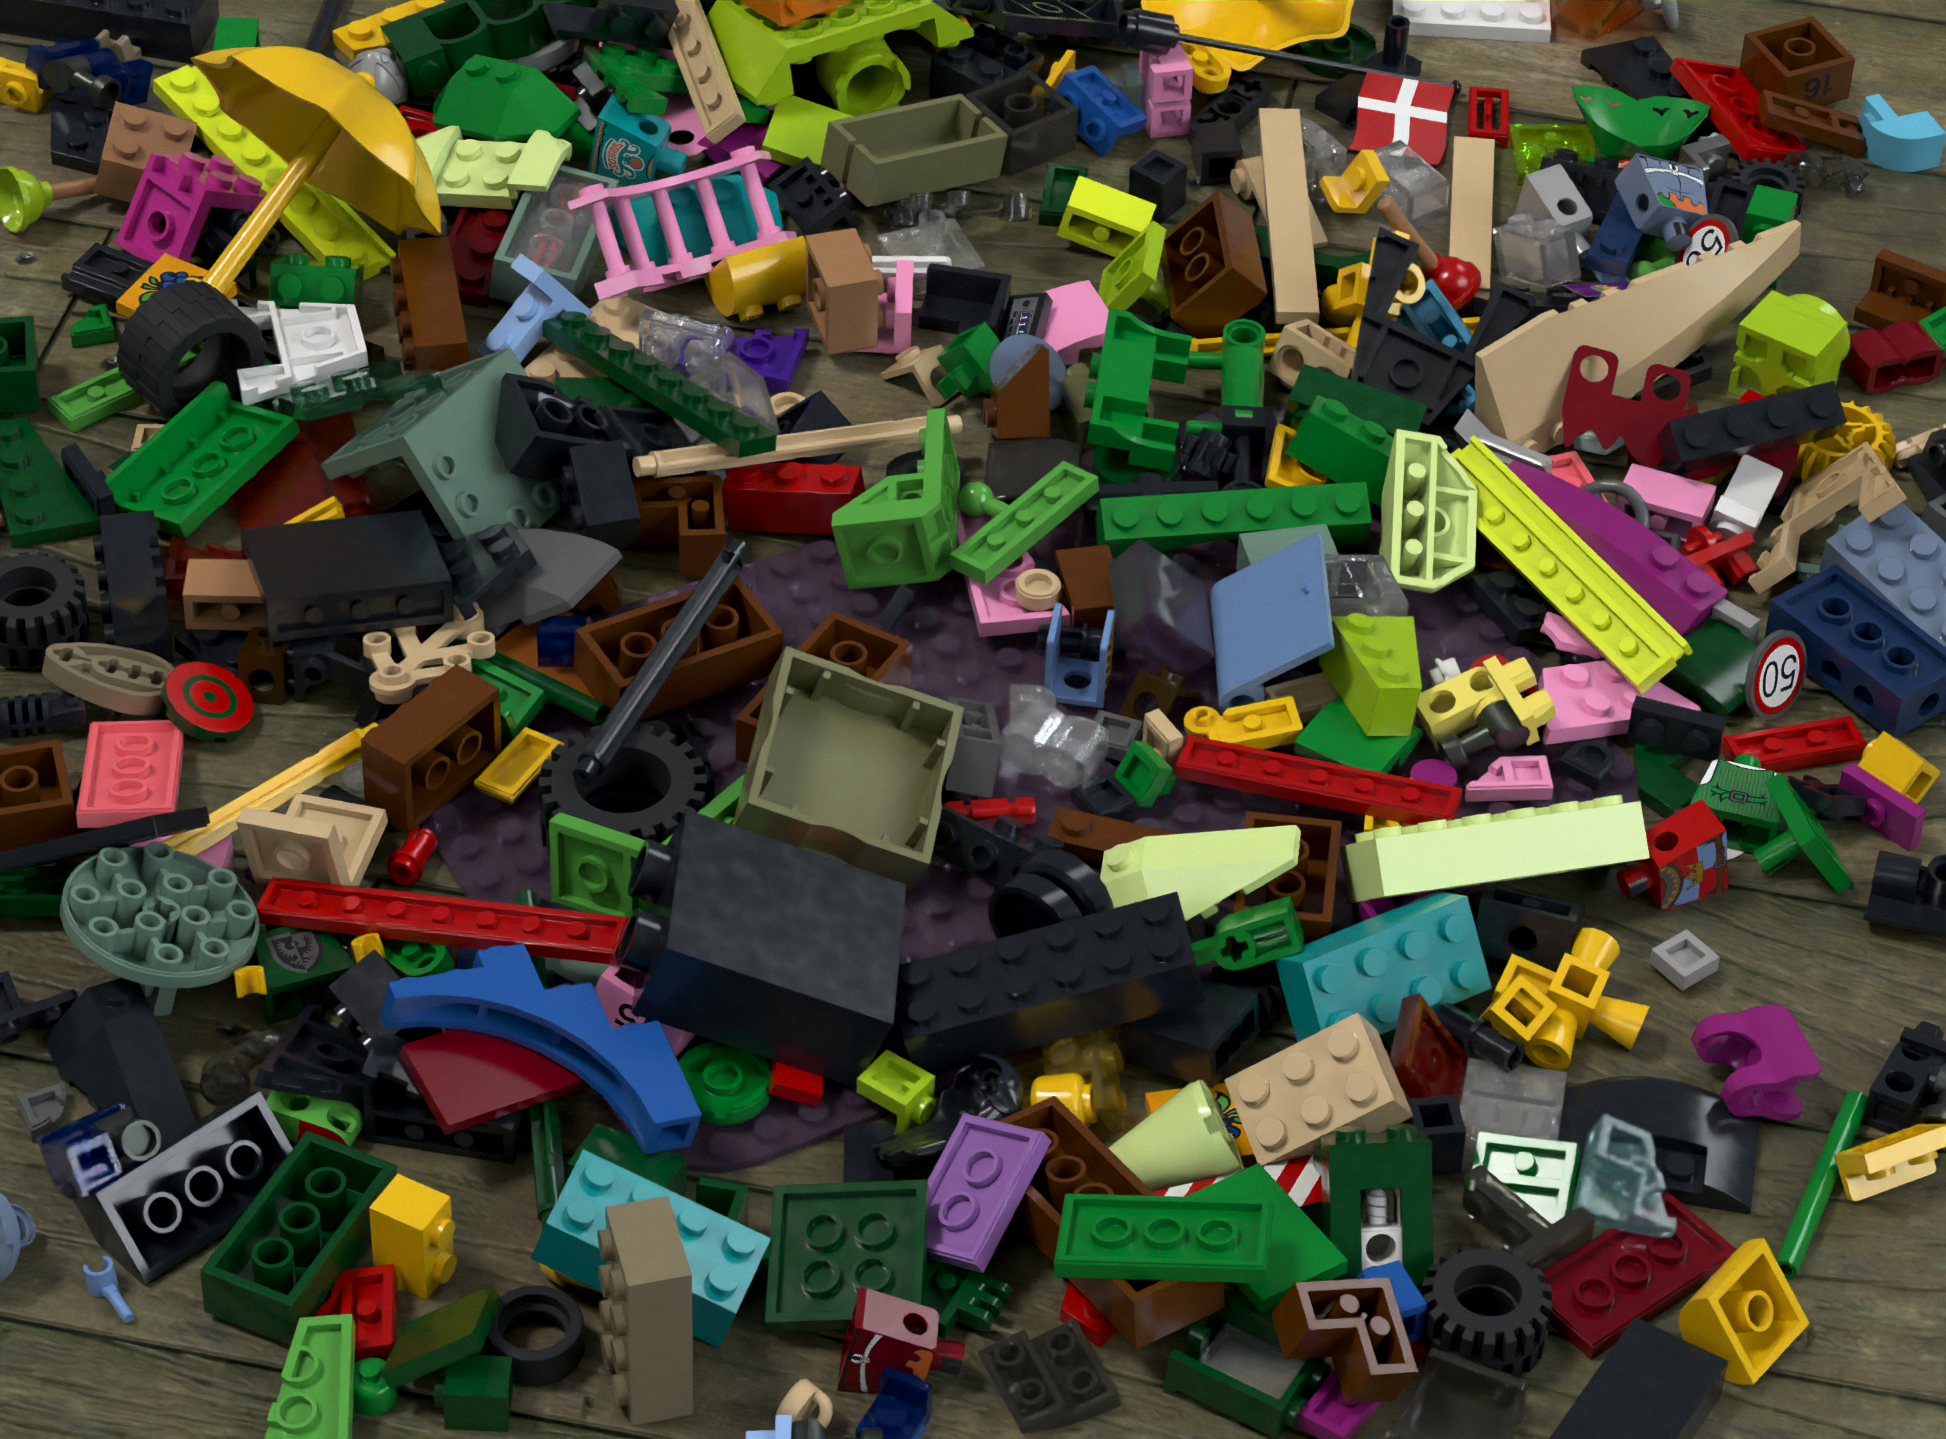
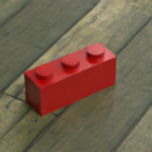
M769 462L731 467L722 486L730 530L834 535L832 530V513L865 492L861 466L800 464L797 462Z

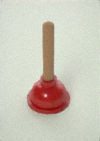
M1390 197L1381 199L1377 205L1378 210L1392 228L1410 234V241L1420 245L1415 257L1420 262V270L1424 275L1425 283L1432 278L1455 311L1461 309L1478 291L1482 281L1481 272L1472 262H1467L1453 256L1442 257L1438 253H1433Z

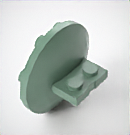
M151 842L145 847L103 848L98 855L84 861L70 874L65 883L60 903L62 925L71 942L96 965L119 977L139 983L154 1017L171 1014L177 988H195L217 983L232 976L236 969L244 967L254 952L259 935L260 924L257 909L248 893L237 882V877L232 871L218 868L190 854L173 850L169 845L162 842Z

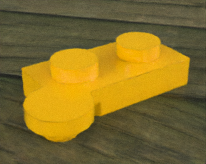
M1293 695L1227 708L1223 716H1220L1211 707L1198 706L1189 710L1184 717V730L1187 735L1258 749L1293 744L1303 731Z

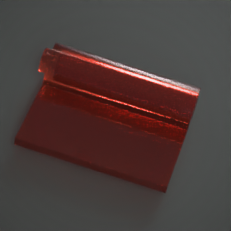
M338 401L324 402L291 415L290 417L296 418L301 432L281 452L268 461L253 478L249 479L233 494L240 529L282 525L332 496H335L342 504L345 518L378 514L367 471L353 479H350L348 474L330 480L321 467L324 461L357 435L351 410L347 405Z

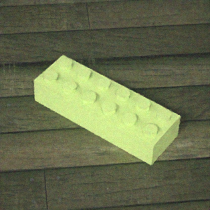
M1622 795L1601 797L1584 802L1558 803L1541 808L1515 809L1492 815L1491 813L1472 815L1446 821V819L1429 821L1406 827L1380 828L1370 832L1355 834L1356 843L1340 847L1349 904L1606 867L1650 858L1641 801L1623 804Z

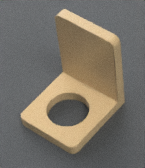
M941 344L920 350L917 345L908 348L895 357L896 363L881 373L883 380L913 372L932 407H938L948 400H944L938 390L933 387L930 380L931 371L935 367L942 369L946 375L948 374L937 360L938 355L944 350Z

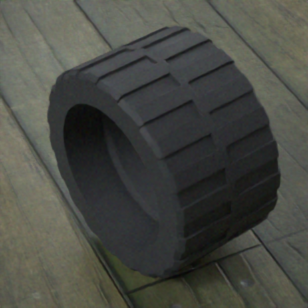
M185 280L181 283L175 282L167 285L162 290L156 291L136 308L135 313L132 317H129L125 324V329L119 338V349L117 351L118 370L121 377L125 379V382L167 422L214 381L225 383L232 400L242 402L237 370L264 366L266 357L264 354L266 348L265 339L261 336L262 332L259 327L217 288H213L209 283L203 281ZM207 338L198 354L188 364L176 371L185 354L199 341Z

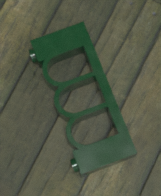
M450 0L380 26L386 47L394 53L395 62L408 81V87L415 97H419L445 87L450 78L475 54L503 60L518 59L540 51L549 43L550 39H573L554 35L542 9L545 2L596 8L600 0Z

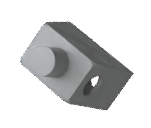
M1557 164L1525 175L1510 231L1545 265L1553 266L1570 260L1575 267L1579 268L1585 266L1586 255L1590 248V244L1586 240L1593 215L1561 164Z

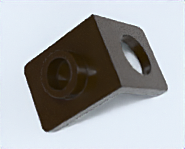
M252 627L238 652V679L244 683L252 695L253 702L283 704L286 699V657L290 640L269 642L266 628ZM257 669L268 671L274 677V688L269 691L255 689L249 680L250 673Z
M1162 667L1160 673L1139 669L1119 715L1140 720L1144 723V719L1137 713L1136 703L1142 694L1150 692L1155 695L1158 700V708L1167 717L1177 695L1199 699L1201 692L1185 684L1186 676L1167 667Z

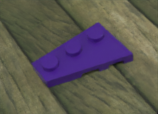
M809 328L794 329V336H771V330H754V337H731L726 331L673 333L664 353L662 364L673 371L682 373L684 377L757 388L768 392H788L809 343Z

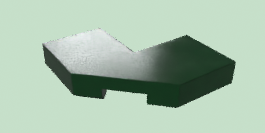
M1634 743L1632 755L1636 772L1637 799L1666 819L1688 807L1699 785L1677 770L1694 758Z

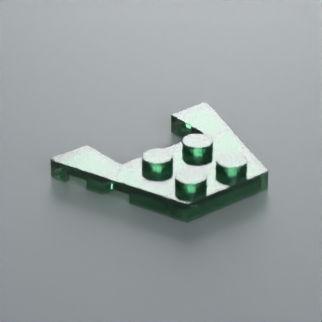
M385 358L359 369L352 368L332 373L330 375L331 378L317 383L311 380L291 385L289 393L277 398L282 414L307 422L361 409L362 404L379 399L388 402L405 398V393L426 388L427 393L443 389L439 371L425 368L403 375L398 360Z

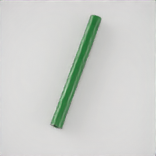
M1851 1090L1845 1094L1776 1256V1261L1788 1280L1797 1276L1840 1174L1834 1154L1850 1149L1864 1117L1868 1097L1860 1091Z

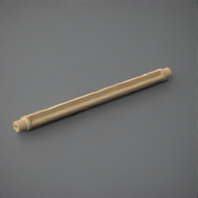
M959 415L947 416L951 435L961 434L963 429L961 417ZM927 416L777 435L776 451L737 458L715 443L651 451L649 455L633 458V472L636 477L651 475L653 478L694 473L701 470L709 471L791 460L799 457H814L889 447L896 444L919 443V430L926 428Z

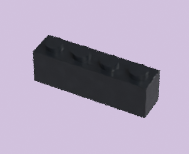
M1831 381L1670 420L1659 432L1657 438L1668 473L1679 475L1741 460L1743 455L1753 457L1831 438L1839 432L1847 423L1835 382Z

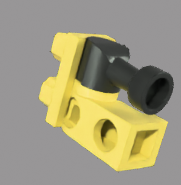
M1493 656L1483 661L1484 666L1470 669L1421 692L1416 709L1419 723L1437 752H1441L1445 762L1450 764L1455 771L1468 766V755L1490 746L1508 753L1515 751L1514 749L1524 742L1529 746L1539 741L1537 728L1557 716L1554 703L1544 688L1525 698L1521 697V692L1537 684L1532 668L1525 657L1502 666L1496 656ZM1478 724L1479 727L1460 739L1456 736V734Z

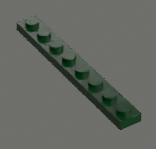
M568 311L562 313L561 317L543 321V337L737 458L776 451L777 434L761 425L759 420L746 416L735 409L733 404L722 401L710 394L707 388L692 383L684 378L682 373L673 371L661 364L656 357L648 356L635 348L633 343L622 340L612 334L610 329L599 326L589 320L584 313Z

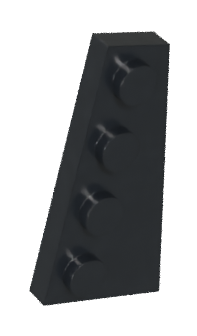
M1654 36L1639 37L1635 40L1582 50L1580 62L1589 70L1597 68L1603 73L1602 80L1612 88L1621 87L1628 93V96L1636 100L1653 96L1693 100L1670 72L1669 68L1673 60ZM1653 108L1652 110L1663 116L1669 108H1664L1663 110ZM1687 109L1684 110V112L1687 114L1688 118H1691L1693 115H1696V114L1699 113V112H1693V113H1691V112H1690L1689 110H1687ZM1706 116L1684 145L1697 142L1700 136H1709L1714 132L1722 133Z

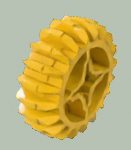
M1854 400L1849 403L1841 402L1847 423L1834 437L1800 445L1796 467L1791 478H1802L1803 483L1866 441L1876 452L1887 470L1890 471L1896 451V436L1892 433V425L1884 422L1882 414H1871L1870 406L1858 407L1855 405Z

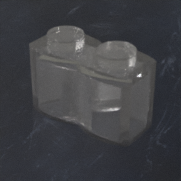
M1024 702L1000 734L1003 744L1000 761L1016 772L1042 775L1053 784L1068 789L1088 782L1108 755V730L1105 727L1085 717L1065 716L1059 710L1040 702Z

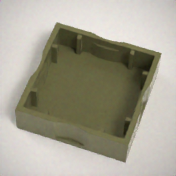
M786 646L769 675L733 825L906 884V890L912 891L930 865L942 811V785L945 774L953 761L964 707L903 686L874 681L843 665Z

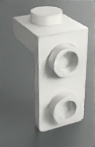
M1743 455L1724 495H1721L1714 509L1708 529L1711 532L1719 531L1726 540L1746 531H1749L1753 537L1782 478L1783 472L1749 455Z

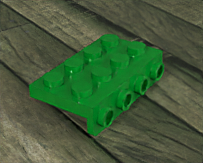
M214 381L116 468L104 482L113 493L116 514L154 510L157 530L186 538L218 507L225 504L228 498L243 484L253 478L268 461L281 452L301 431L296 418L252 405L243 406L242 402L232 400L225 383Z

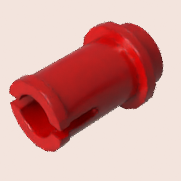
M419 827L413 828L400 850L391 853L387 860L388 874L392 880L402 885H408L420 880L424 873L425 862L438 846L436 835L429 829L423 827L419 834Z

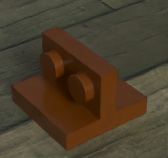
M1883 248L1876 256L1870 290L1856 306L1853 320L1882 331L1886 327L1898 322H1918L1946 306V272Z

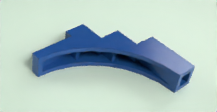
M524 944L506 947L494 946L486 950L477 951L472 969H454L442 974L418 978L405 977L398 981L388 982L380 1012L386 1030L436 1027L464 1029L504 1038L552 1059L574 1072L601 1094L626 1122L644 1155L692 1145L702 1114L659 1020L641 1024L628 1023L618 1028H612L591 982L576 985L562 984L552 989L544 990Z

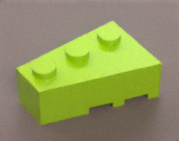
M1352 613L1348 616H1331L1335 648L1321 654L1318 665L1366 736H1410L1422 690L1414 617L1367 616L1361 613Z

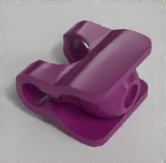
M1770 1004L1755 1006L1739 1013L1710 1015L1696 1026L1691 1037V1042L1696 1052L1705 1063L1721 1064L1735 1070V1072L1727 1077L1720 1093L1730 1113L1739 1117L1765 1116L1778 1121H1791L1799 1118L1803 1105L1793 1088L1800 1081L1816 1079L1821 1070V1065L1787 1008L1781 1005Z

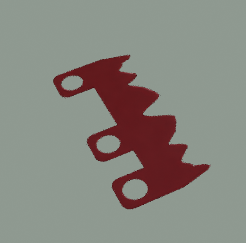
M1587 345L1579 346L1574 353L1562 406L1563 442L1565 448L1572 445L1577 435H1582L1588 430H1593L1602 448L1606 450L1621 436L1630 454L1642 466L1655 468L1663 458L1657 438L1659 432L1668 421L1690 416V414L1684 413L1691 384L1690 375L1684 370L1661 364H1653L1647 370L1640 402L1612 395L1619 364L1618 357L1613 352ZM1596 355L1606 361L1608 373L1603 380L1591 382L1583 377L1580 365L1587 356ZM1670 374L1679 381L1681 389L1675 399L1665 401L1655 395L1653 382L1659 375ZM1800 445L1753 456V458L1778 468L1783 472L1773 496L1780 497L1796 467ZM1740 460L1687 472L1689 479L1699 481L1716 476L1729 465L1733 466L1735 473Z

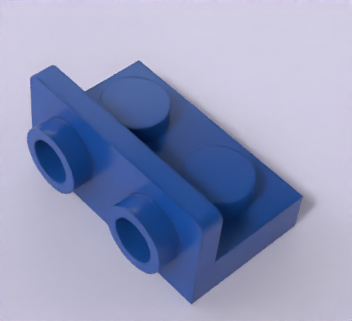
M1094 65L1065 74L1052 95L1058 103L1057 115L1099 156L1107 155L1118 138L1140 131L1148 120V117ZM1051 100V106L1056 108V104Z

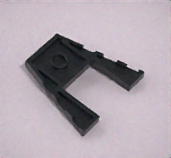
M1380 227L1376 237L1350 379L1428 405L1421 430L1427 432L1475 377V354L1517 329L1532 312L1538 299L1498 281L1464 353L1386 318L1420 245Z

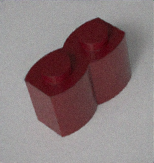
M1902 321L1892 324L1882 331L1866 329L1850 335V349L1841 365L1865 392L1880 394L1891 391L1902 384L1919 385L1938 377L1944 350L1918 322Z

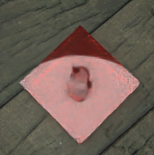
M1420 993L1403 998L1390 1055V1062L1400 1086L1410 1099L1456 1095L1458 1105L1460 1106L1469 1058Z

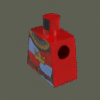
M1701 799L1646 830L1650 858L1638 860L1637 864L1623 869L1616 874L1618 885L1627 898L1646 891L1655 904L1664 910L1728 890L1727 830Z

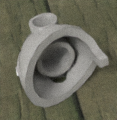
M378 48L376 50L360 52L354 60L348 63V69L354 73L364 71L373 75L376 83L375 88L394 105L400 104V106L409 107L408 81L395 62V55L391 50Z

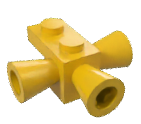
M1397 230L1392 231L1393 233L1410 240V234L1400 232ZM1376 237L1372 241L1369 264L1360 262L1339 269L1337 284L1328 286L1322 293L1321 311L1330 323L1342 326L1354 319L1346 343L1355 349ZM1414 263L1411 264L1386 318L1391 319L1399 316V311L1403 304L1415 303L1423 296L1425 278L1420 268Z
M1582 928L1576 931L1571 955L1568 953L1564 954L1556 972L1511 954L1491 1001H1494L1521 974L1557 1005L1556 1009L1524 1045V1052L1527 1057L1542 1068L1553 1071L1567 1069L1571 1062L1575 1037L1582 1040L1589 1023L1631 1051L1650 1006L1601 995L1611 973L1607 970L1620 954L1619 944L1606 932L1595 928Z

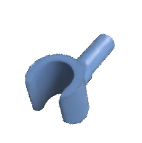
M105 1255L101 1257L104 1268L101 1272H92L84 1264L83 1272L88 1293L95 1297H105L125 1324L133 1321L135 1315L120 1295L113 1259Z

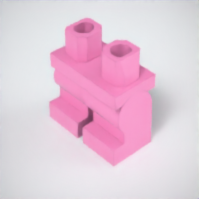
M1181 41L1177 42L1175 48H1170L1166 55L1140 51L1137 101L1140 107H1145V114L1148 117L1146 130L1150 139L1188 135L1191 103L1189 100L1192 98L1193 68L1182 48L1183 42Z

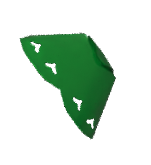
M1590 85L1571 87L1574 99L1601 155L1617 161L1632 159L1636 153L1671 161L1679 152L1681 146L1686 143L1705 119L1710 109V106L1705 103L1685 98L1653 96L1636 100L1614 89ZM1580 95L1584 98L1588 96L1592 97V99L1588 102V105L1585 103L1583 99L1579 97ZM1608 99L1611 103H1620L1621 106L1611 109L1605 100ZM1658 108L1663 110L1664 108H1669L1663 116H1660L1658 112L1652 109ZM1687 109V110H1689L1691 113H1693V112H1699V113L1696 114V115H1693L1691 118H1688V116H1687V114L1684 112V110Z

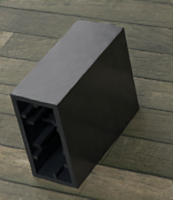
M686 809L667 845L650 839L645 840L636 857L630 875L628 895L647 902L646 911L636 908L630 916L617 955L618 966L637 972L631 1013L653 1021L659 1020L662 1024L856 1088L857 1078L867 1070L894 1023L906 884Z

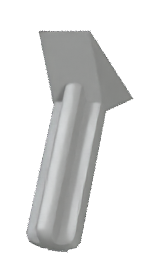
M1468 408L1454 427L1461 450L1471 443L1469 439L1475 435L1506 466L1516 460L1551 474L1553 460L1549 456L1494 435Z

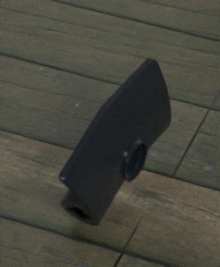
M1880 850L1863 920L1946 937V854L1934 857L1929 862L1928 867L1922 866L1923 859Z

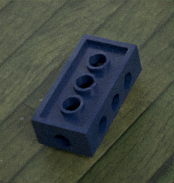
M1834 565L1771 599L1764 639L1777 630H1788L1798 634L1802 638L1807 651L1806 673L1882 732L1885 731L1898 738L1946 710V647L1839 566Z

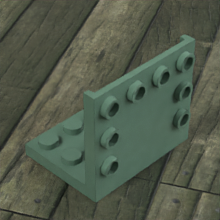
M510 347L427 376L321 464L330 480L348 474L350 479H353L368 471L373 465L379 470L392 464L402 456L453 540L483 531L492 525L511 522L515 529H539L561 509L559 487H563L562 478L540 479L510 474L494 442L502 377L506 372L527 376Z

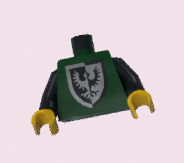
M266 924L267 931L259 933L255 952H253L250 960L244 967L234 971L237 998H244V996L253 997L260 993L268 1025L298 1017L310 1000L324 1007L323 1010L335 1007L340 1001L329 989L328 986L374 949L384 960L387 959L380 935L378 933L365 934L351 941L335 932Z

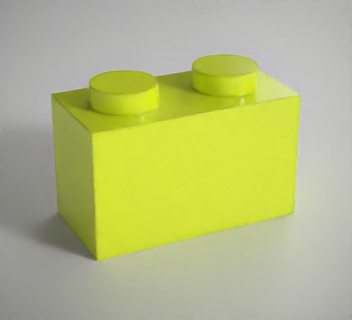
M1079 175L1056 235L1116 258L1150 224L1156 204Z

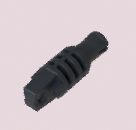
M46 692L38 696L36 694H29L28 697L20 695L11 699L9 697H2L0 700V736L6 739L13 738V735L27 737V734L36 736L44 732L46 734L65 731L67 727L87 724L88 721L86 700L75 695H60V692Z

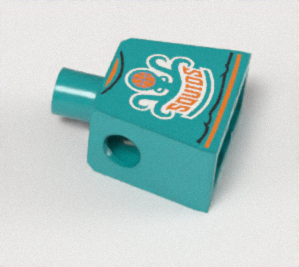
M612 94L597 117L588 172L619 180L618 185L623 186L656 181L661 171L673 176L683 174L688 154L668 148L671 132L670 124L653 114L631 113L627 111L628 101L626 100L625 103L619 102L614 97V94Z

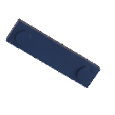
M1619 191L1587 252L1584 268L1625 278L1646 234L1636 229Z

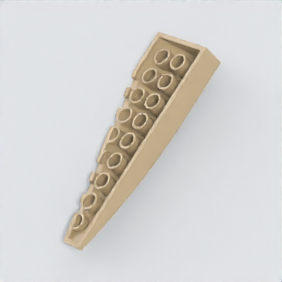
M1793 220L1758 233L1751 243L1745 244L1739 240L1728 244L1727 251L1719 255H1715L1711 251L1698 255L1696 262L1692 265L1687 266L1685 263L1679 262L1630 281L1627 289L1622 291L1615 287L1601 291L1600 298L1588 303L1583 298L1569 303L1568 310L1558 313L1552 309L1541 313L1475 354V416L1494 435L1541 454L1556 445L1563 444L1562 406L1574 353L1579 346L1587 345L1613 352L1618 357L1619 364L1612 395L1628 399L1632 398L1643 389L1646 373L1651 365L1661 364L1672 368L1677 366L1729 324L1777 279L1799 255L1801 223ZM1590 355L1582 360L1580 371L1588 381L1599 382L1607 376L1608 365L1603 358ZM1662 374V375H1659L1658 377H1656V379L1654 380V382H1655L1656 380H1658L1660 377H1662L1663 375H1665V374Z

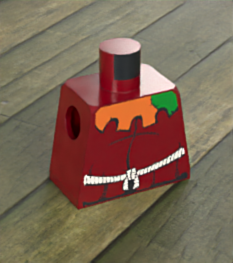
M859 1287L841 1348L837 1391L917 1397L923 1394L930 1370L956 1375L960 1374L965 1344L937 1339L939 1313L934 1308Z

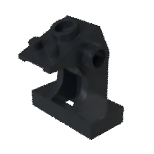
M358 633L290 640L286 661L288 666H293L294 676H288L287 687H294L295 701L300 703L310 684L320 685L325 680H332L345 685L355 695L359 706L353 721L366 727L372 724L383 703L375 698V693L371 691L369 686V677L376 671L372 660L364 656V636ZM390 636L392 650L390 656L394 663L398 664L402 650L396 638Z

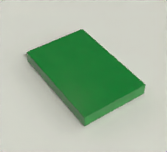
M1260 1163L1186 1196L1273 1199L1274 1217L1266 1284L1235 1283L1260 1313L1275 1307L1295 1282L1330 1281L1347 1273L1348 1260Z

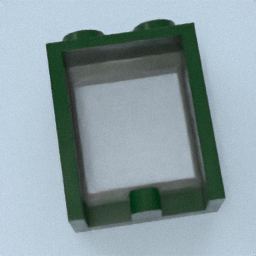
M1224 1290L1225 1308L1209 1315L1206 1325L1195 1322L1192 1325L1187 1337L1185 1354L1174 1349L1169 1355L1163 1393L1180 1391L1272 1436L1271 1439H1279L1287 1426L1293 1429L1297 1426L1298 1415L1307 1403V1396L1311 1391L1316 1393L1327 1380L1331 1365L1325 1362L1326 1357L1285 1360L1271 1312L1265 1311L1260 1313L1251 1302Z

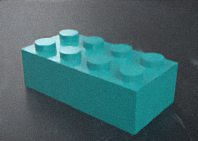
M1439 891L1303 945L1302 952L1275 960L1297 1043L1357 1012L1375 1027L1379 1035L1438 1011L1443 1003L1453 1005L1492 988L1468 897Z
M583 1149L546 1221L530 1259L602 1292L598 1267L607 1265V1262H603L601 1259L597 1231L606 1229L605 1207L669 1196L692 1273L693 1336L720 1348L771 1238Z

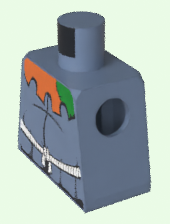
M1636 153L1614 180L1636 229L1641 233L1664 238L1667 248L1671 251L1686 249L1691 244L1688 229L1698 219L1708 215L1704 176L1700 168Z

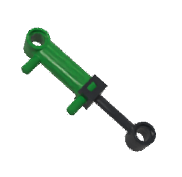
M1236 319L1224 326L1221 353L1189 351L1188 355L1189 369L1221 370V422L1188 420L1186 422L1185 435L1187 436L1188 433H1192L1199 437L1202 428L1205 427L1233 441L1229 452L1237 455L1234 462V481L1225 485L1222 491L1263 488L1261 485L1251 481V460H1263L1266 433L1264 349L1266 332L1260 323L1248 319Z

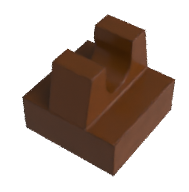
M610 571L576 604L580 612L598 603H601L606 613L623 605L622 591Z

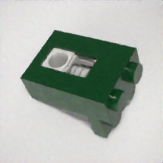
M1411 1124L1386 1126V1133L1367 1134L1364 1127L1343 1126L1335 1128V1135H1321V1146H1313V1161L1315 1169L1322 1177V1229L1324 1235L1348 1260L1347 1273L1332 1280L1356 1279L1358 1274L1368 1267L1381 1266L1399 1260L1413 1283L1423 1284V1279L1427 1277V1270L1434 1263L1432 1141L1423 1131H1417V1126ZM1382 1189H1393L1394 1221L1388 1220L1391 1217L1388 1215V1208L1391 1206L1387 1205V1198L1390 1195H1386ZM1360 1190H1363L1364 1193L1365 1190H1371L1369 1194L1365 1193L1367 1198L1364 1200V1203L1367 1205V1208L1364 1210V1213L1367 1215V1219L1361 1222ZM1377 1234L1389 1236L1390 1242L1385 1252L1377 1256L1366 1254V1245L1373 1236Z

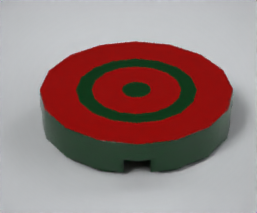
M194 661L180 664L169 673L160 693L161 703L164 701L168 708L166 715L170 721L185 734L201 741L214 742L215 738H226L224 741L226 742L236 739L245 732L254 712L252 695L244 683L230 671L212 663Z

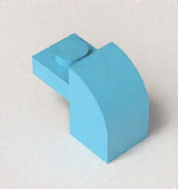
M1880 94L1864 98L1859 121L1862 126V135L1866 138L1867 149L1864 153L1866 159L1879 167L1897 172H1915L1940 166L1946 133L1928 111L1898 117Z

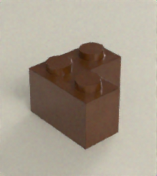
M721 476L632 478L641 516L639 537L633 542V547L653 549L678 547L680 576L703 577L720 551L725 548Z
M1389 1277L1295 1282L1271 1311L1284 1359L1332 1357L1346 1404L1393 1401L1418 1373Z

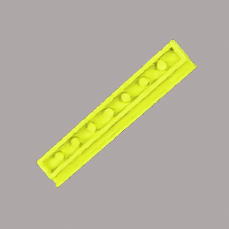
M186 65L153 80V92L178 118L197 122L195 135L214 155L231 160L235 164L234 169L237 172L258 179L262 183L261 188L267 193L288 167V164L261 140L221 110L216 91L196 66L190 67ZM304 182L278 218L288 231L318 261H325V256L335 255L351 257V263L364 264L363 281L379 274L380 269L387 265L391 268L390 258H396V253L346 202L314 188Z
M1475 435L1469 439L1471 443L1463 450L1458 448L1451 454L1478 490L1476 531L1641 694H1644L1677 666L1676 661L1684 654L1689 656L1693 653L1689 643Z

